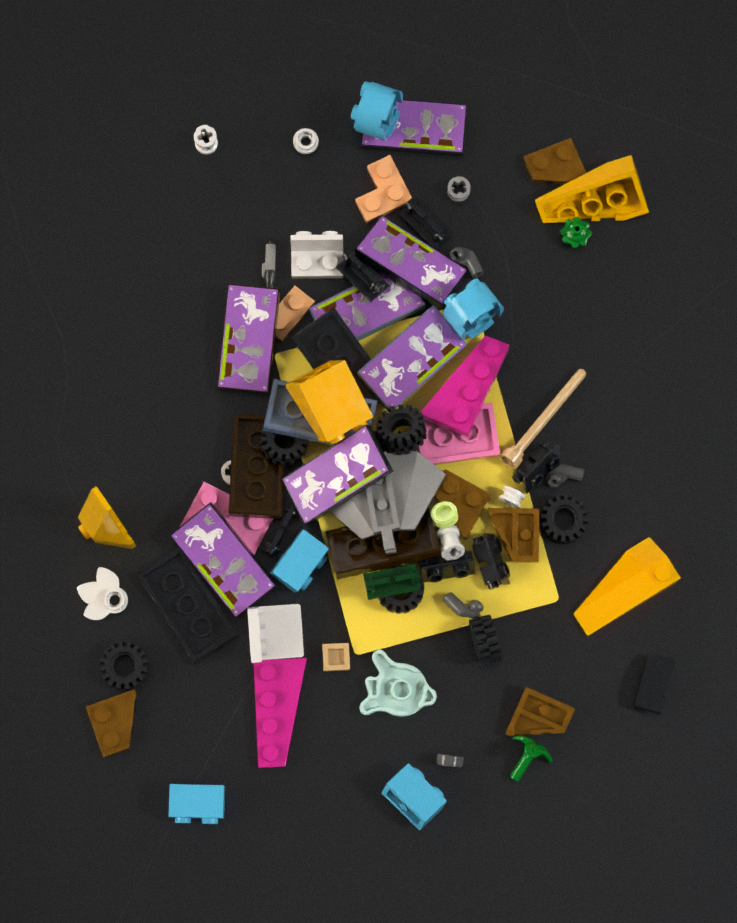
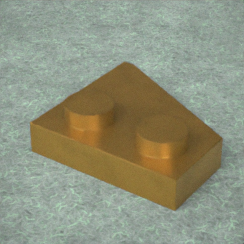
M571 138L523 156V161L533 182H553L564 185L586 174Z
M445 469L444 473L446 476L434 497L438 503L447 501L456 506L459 517L455 526L459 529L462 538L467 540L491 494Z
M488 508V515L511 562L538 563L539 509Z
M526 686L505 734L514 736L565 733L575 708Z
M135 689L86 706L104 758L130 749L131 728L136 699Z

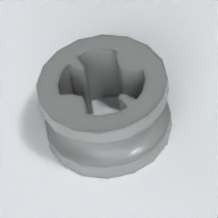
M461 176L452 178L447 187L449 198L455 202L465 201L470 194L471 186L469 181ZM460 184H462L464 186L463 191H465V193L459 192L458 194H455L454 187L452 186L455 185L458 187L460 186Z

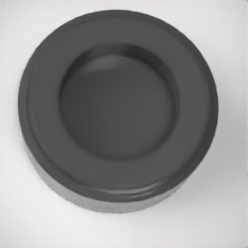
M437 754L436 763L437 765L461 768L464 757Z

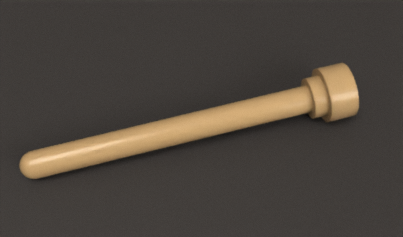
M578 369L518 443L510 448L507 447L502 452L500 458L507 466L517 469L522 463L525 449L586 377L584 369Z

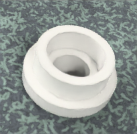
M304 128L295 133L293 145L299 153L310 154L318 147L319 139L313 130ZM305 138L311 141V143L307 146L302 145L301 141Z

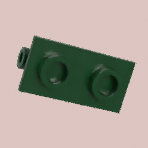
M416 564L363 574L368 600L421 590Z

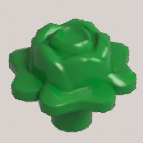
M575 217L573 221L570 219L566 220L565 226L560 230L561 235L564 236L562 241L570 244L573 248H578L579 244L585 246L587 239L592 235V232L588 230L589 223L581 221L579 217Z

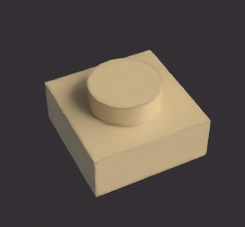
M349 643L322 644L324 672L350 671Z

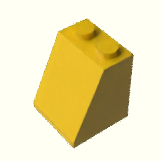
M330 360L285 385L320 442L334 444L345 438L344 433L351 429L353 432L359 430L363 426L368 425L367 420L373 418L345 360Z

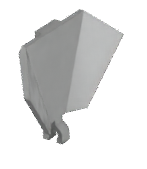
M409 449L410 454L406 455L405 451H401V455H396V452L392 454L387 453V451L384 452L394 472L330 511L362 540L382 534L386 554L397 553L393 536L394 531H412L416 529L446 476L443 471L417 450L414 452L413 449Z

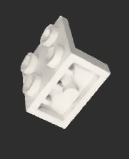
M300 231L296 232V235H290L292 279L343 278V274L336 268L343 261V235H338V232L325 231L322 232V235H312L311 232Z
M300 604L247 607L251 663L269 659L304 656Z

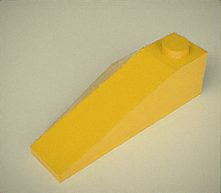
M632 155L607 162L535 199L543 223H560L568 219L573 221L575 217L591 219V221H600L601 218H615V221H621L649 213Z
M96 486L92 488L78 516L82 523L78 528L86 540L91 537L98 544L129 549L136 547V544L128 535L126 529Z
M648 537L623 554L574 612V616L585 634L589 636L677 583L681 578L667 555Z

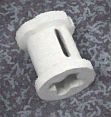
M201 125L196 129L194 141L197 151L205 155L213 153L218 146L214 128L208 125ZM207 136L209 142L205 143L202 138Z
M457 526L437 530V539L442 546V558L452 561L464 555L465 549L460 544L458 538L460 533Z

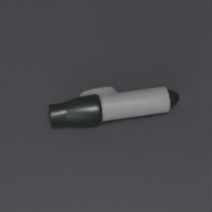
M272 240L266 244L265 263L262 264V278L265 279V287L274 288L276 279V245Z

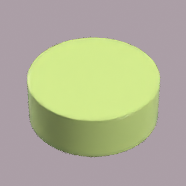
M439 502L431 510L432 521L439 528H450L458 521L457 508L451 502Z

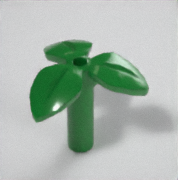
M520 735L512 737V740H518L525 744L524 754L510 774V777L515 781L519 782L534 758L543 755L549 764L553 762L547 749L541 744L535 743L533 739Z

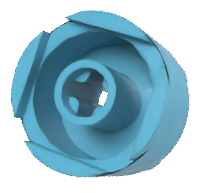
M365 81L360 91V96H362L359 105L355 104L351 112V119L355 120L353 128L357 132L386 141V136L390 137L397 124L400 111L397 110V102L402 103L403 93L375 82L369 83Z
M478 278L470 281L466 285L465 290L459 294H451L444 301L446 307L443 311V316L462 340H466L467 335L472 339L483 333L494 324L492 318L497 313L500 317L504 311V307L484 282H480Z

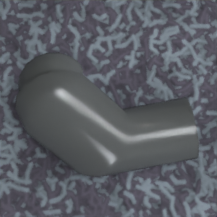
M462 247L451 249L450 258L458 264L468 267L472 278H479L484 274L479 260L473 251Z
M559 464L554 470L548 472L546 481L552 488L559 487L567 479L582 481L584 469Z
M453 592L448 593L443 599V602L458 616L477 618L481 615L480 612L484 610V605L480 601L472 600L470 605L463 603Z

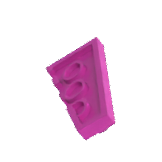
M484 336L420 412L423 415V419L468 437L509 351V344Z
M307 658L262 660V662L254 663L258 768L286 766Z

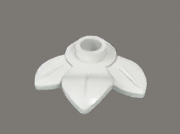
M99 567L96 574L97 582H88L77 587L81 599L89 604L83 615L91 620H101L110 613H120L128 605L126 592L120 588L119 579L116 574L109 569ZM118 596L120 598L119 604L112 605L110 603L111 598Z

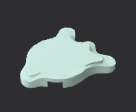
M376 650L372 654V661L379 671V675L377 677L369 676L365 679L368 696L360 703L359 709L361 714L370 715L375 712H386L392 716L405 717L436 702L437 694L435 690L429 687L420 670L406 663L392 661L383 650Z

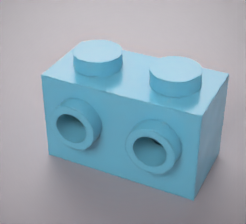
M303 529L299 531L269 574L294 593L299 591V589L304 591L313 579L310 574L315 567L320 569L326 562L328 556L325 553L329 548Z
M409 763L386 784L381 793L419 831L442 810L447 802L443 793L437 787H432L425 780L423 773L419 769L413 768Z
M170 784L168 817L175 818V823L190 824L191 818L202 819V824H218V819H224V785Z

